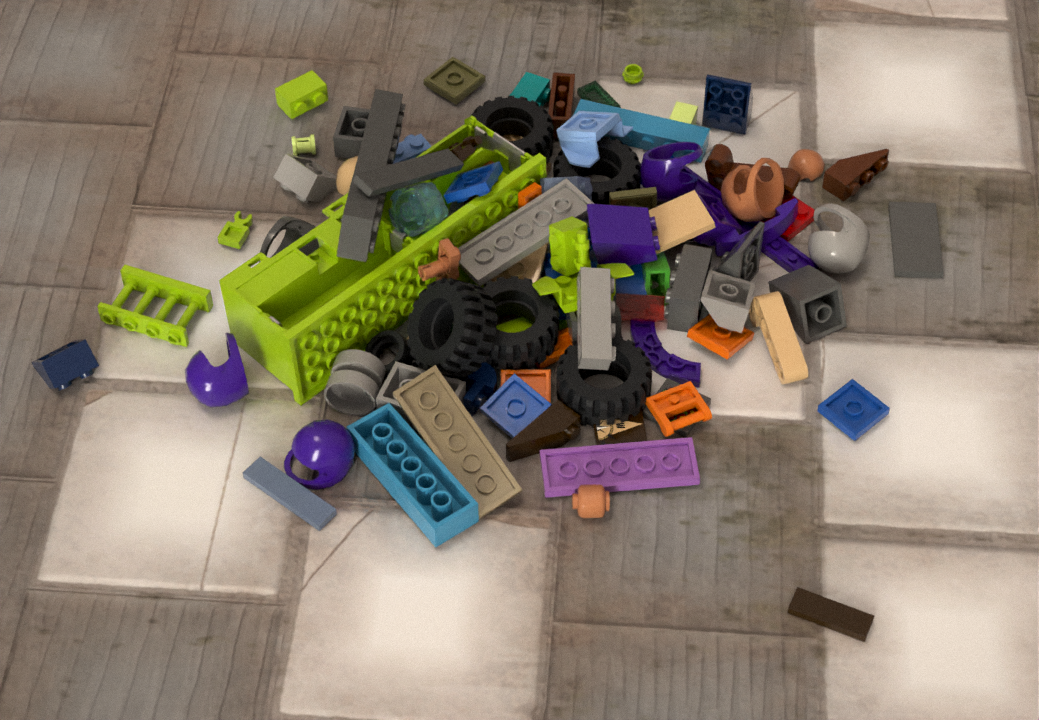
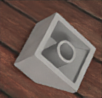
M285 154L273 177L281 183L280 187L289 192H295L297 194L296 198L305 203L309 201L320 202L337 189L336 175L312 159Z
M709 270L700 300L719 327L725 328L728 331L742 333L756 283Z

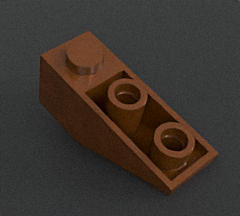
M882 149L838 160L825 171L822 188L844 202L850 196H854L864 184H869L876 174L883 172L889 164V150Z

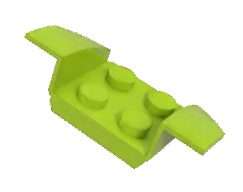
M625 263L597 265V268L610 269V278H614V281L618 278L634 275V272ZM578 274L568 277L559 276L555 279L545 276L532 284L540 296L552 294L564 313L577 311ZM616 282L614 286V293H611V301L613 300V296H615L616 294Z

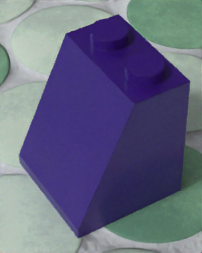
M587 204L591 241L598 264L625 263L631 266L658 260L656 251L661 250L658 235L654 236L653 231H657L655 216L650 217L648 208Z

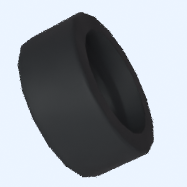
M385 330L371 338L365 349V352L379 359L382 352L388 346L399 344V350L394 360L384 365L386 369L384 379L388 377L395 362L411 365L413 359L407 339L394 330Z

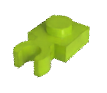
M237 211L234 215V223L227 221L217 238L219 244L240 249L250 234L249 227L253 224L252 214H249L246 219H242L241 211Z

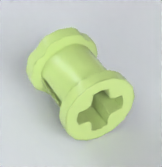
M314 134L305 138L291 137L293 155L297 156L302 153L316 154Z

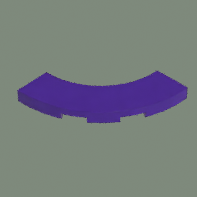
M630 321L631 340L635 343L636 348L639 346L645 352V356L649 358L651 369L654 372L679 384L691 381L695 387L699 388L701 363L688 361L674 354H669L662 347V343L656 334L654 321Z

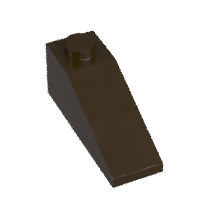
M557 400L506 443V460L512 462L539 454L540 450L556 449L564 446L570 440L576 439L581 431V416Z

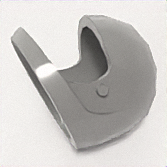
M823 204L814 211V221L820 231L809 235L808 251L810 258L819 268L829 273L843 274L851 272L863 261L867 252L870 238L868 228L850 210L837 204ZM829 211L839 215L843 221L842 230L834 232L821 219L820 213Z

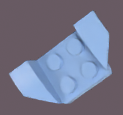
M578 111L557 129V136L560 147L569 164L590 168L600 159L597 141L601 140L605 134L625 137L633 127L624 126L619 113Z

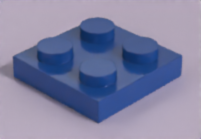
M500 161L458 174L444 194L447 204L455 201L462 203L471 196L478 195L480 197L488 194L503 171Z
M513 374L480 407V412L513 438L552 404L516 374Z
M851 379L820 403L817 411L856 441L889 414L890 408L854 379Z

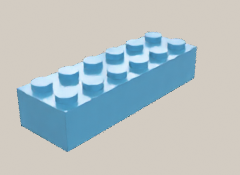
M390 403L347 426L355 444L357 456L435 547L479 522L478 503Z

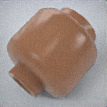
M600 484L580 485L577 493H572V509H577L578 515L581 518H602L605 515V511L610 509L609 491H605L604 486Z

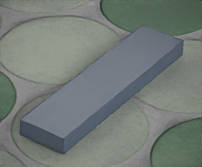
M261 456L242 472L244 479L318 531L337 515V511L333 506Z

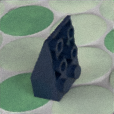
M707 74L702 126L745 135L752 115V83Z

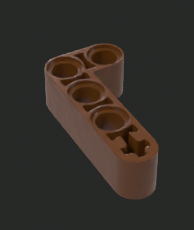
M716 144L705 162L708 183L721 192L722 181L730 171L739 165H747L752 168L754 164L734 162L731 150L726 145ZM762 165L758 172L759 178L764 182L770 181L773 178L771 167ZM781 167L784 178L783 199H790L801 177L794 169Z

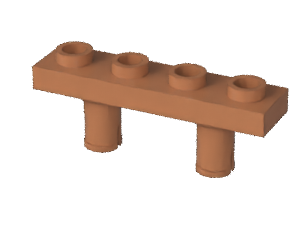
M449 238L439 241L437 261L418 266V274L422 281L436 277V281L442 278L457 280L459 278V261L461 260L459 249L456 246L454 247Z

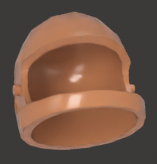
M764 157L759 159L752 168L747 165H739L730 171L722 181V203L735 219L744 222L764 221L772 218L775 215V208L782 203L784 178L781 167L770 158ZM765 163L773 171V178L768 182L761 181L758 175L761 166Z

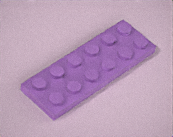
M692 437L540 450L545 498L571 496L572 493H577L580 485L590 484L603 485L605 491L609 492L700 484Z

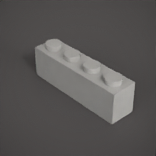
M580 267L577 276L578 369L608 370L611 361H615L616 347L612 346V338L615 337L616 327L615 323H611V316H614L615 301H611V293H614L615 281L614 278H610V269Z

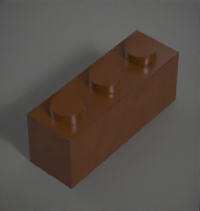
M553 72L548 111L552 118L553 139H558L557 129L572 117L575 96V74Z

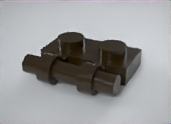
M478 135L475 137L469 136L463 139L461 143L451 144L448 149L457 158L464 161L475 152L477 146L482 143V139Z

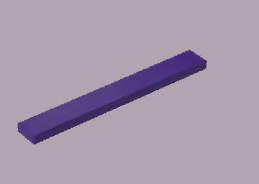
M686 165L681 168L680 171L697 177L695 190L717 196L722 201L721 192ZM735 219L743 229L739 235L753 229L760 222H744ZM781 236L761 248L763 254L789 273L807 265L818 270V266L808 256Z

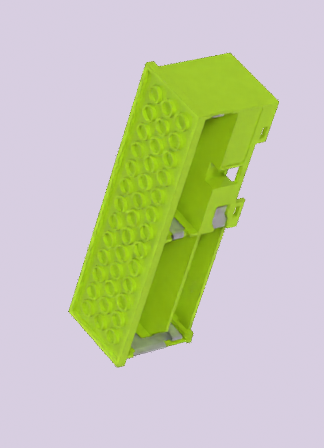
M474 116L464 119V125L417 157L448 149L451 144L461 143L463 139L469 136H480L482 143L477 146L473 154L462 161L464 165L460 171L436 177L435 180L433 178L431 181L426 180L387 192L374 253H368L366 262L336 256L343 212L348 197L347 193L322 210V213L329 219L271 258L260 252L221 278L219 282L230 333L234 334L237 345L293 391L294 401L302 406L325 389L335 358L340 352L350 349L365 351L367 344L376 334L385 330H395L408 320L409 313L413 311L412 305L415 300L419 299L420 292L436 281V277L422 281L418 274V266L437 261L439 241L449 238L454 247L459 248L518 210V193L534 182L540 185V179L547 178L546 157L540 153L534 157L527 152L525 153L477 121ZM490 160L494 163L500 161L503 171L488 194L475 197L429 230V225L441 211L449 212L451 203L447 204L444 194L458 174L480 168ZM343 205L341 208H339V209L336 210L335 212L333 211V210H335L336 208H338L339 206ZM316 238L319 243L317 250L308 256L299 250ZM258 261H261L260 263L251 268V266L256 264Z

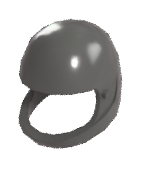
M283 216L268 232L260 252L267 256L273 240L282 230H286L284 238L271 257L310 232L316 226L298 218ZM315 238L299 250L308 256L319 248L318 240Z

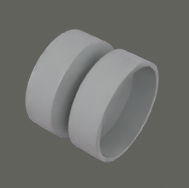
M350 349L340 352L335 358L331 375L324 390L325 400L332 408L347 415L363 416L371 413L375 409L376 397L382 387L386 374L384 364L376 356L362 350Z

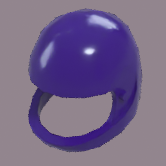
M676 142L648 150L643 154L641 163V183L643 188L656 187L657 201L663 203L691 192L695 189L697 177L680 170L684 165L691 163L702 155L703 150L701 146L694 142ZM682 150H694V152L676 158H671L674 152Z
M225 333L229 359L224 364L217 367L212 366L203 352L199 350L192 356L185 368V379L191 394L200 403L209 407L227 406L242 399L249 393L244 366L233 333Z
M328 419L315 420L303 426L293 438L292 449L288 452L284 461L286 475L305 488L314 490L329 488L341 482L353 465L355 444L349 430L340 423ZM295 456L301 464L312 470L319 471V475L314 480L298 478L292 473L290 467L292 458Z

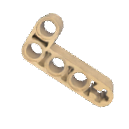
M775 291L753 297L748 312L749 319L753 327H761L781 384L784 385L807 379L808 368L780 292Z

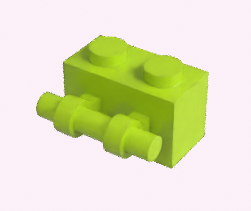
M571 216L550 224L549 242L552 269L568 277L578 273L580 267L591 268L587 223Z

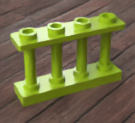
M124 265L120 270L124 287L112 305L100 302L97 306L101 321L109 325L113 324L123 327L129 331L146 334L151 338H159L174 345L187 347L189 339L186 327L197 310L211 311L213 307L211 290ZM136 290L145 293L133 312L121 308L132 291ZM154 297L166 299L155 318L143 315ZM179 303L188 306L176 325L164 322L175 304Z

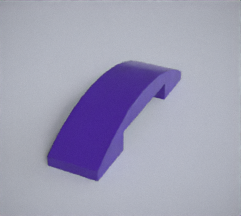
M796 198L776 207L775 217L765 222L762 247L782 235L795 221L798 215V200ZM734 229L716 238L715 254L723 256L725 252H730L734 245L749 231L739 235Z

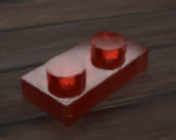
M615 294L621 319L663 322L665 296Z

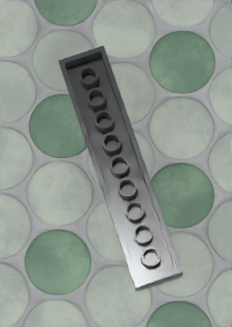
M375 89L343 212L337 257L366 262L368 253H374L387 192L368 197L353 182L356 174L394 164L406 104L402 103L403 94Z

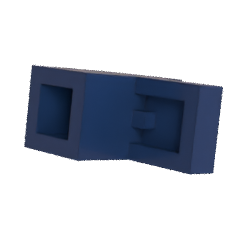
M486 362L481 363L482 367L471 375L459 378V380L466 382L467 393L463 397L464 407L472 417L486 400L497 391L496 372Z

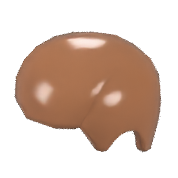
M801 149L793 154L787 168L797 171L801 177L800 181L804 178H809L812 182L822 175L825 164L818 152L810 149Z

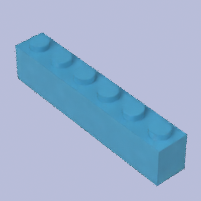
M580 99L574 114L578 111L619 113L623 125L632 126L633 129L625 137L608 134L604 136L610 137L611 140H620L622 145L627 144L631 147L650 150L669 143H697L701 146L703 153L694 160L695 162H702L709 143L710 128L584 99ZM694 150L677 151L672 156H684L694 152Z

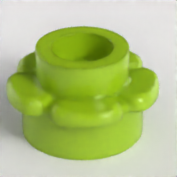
M629 64L625 67L622 76L626 82L636 84L642 80L644 73L639 65Z

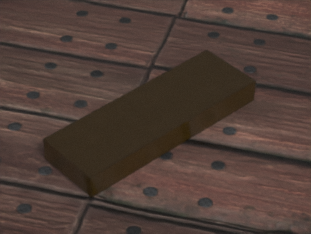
M799 587L795 591L787 612L863 642L867 638L875 617L869 613Z

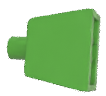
M664 252L657 254L658 260L641 263L649 307L666 306V304H669L665 303L670 283V268ZM652 281L657 282L659 286L652 289Z

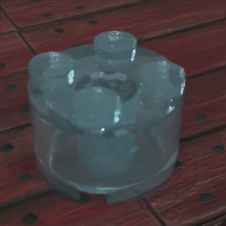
M421 182L400 188L390 198V201H392L391 208H389L390 220L397 231L400 233L405 232L408 236L426 233L441 223L448 215V208L444 203L443 197L432 182Z

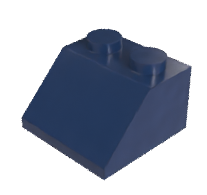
M86 339L74 340L31 362L50 389L58 388L59 391L71 386V380L79 376L81 379L92 375L95 373L93 369L99 366Z

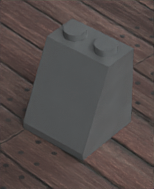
M807 265L768 282L770 293L780 292L793 329L804 343L807 344L847 326L841 283L814 267Z

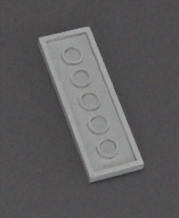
M566 178L458 248L461 254L459 267L478 286H482L548 243L550 224L571 216L582 221L588 217L587 204L594 203Z

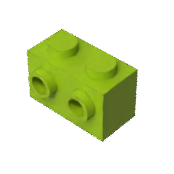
M313 70L275 88L277 105L291 119L328 101L327 84Z

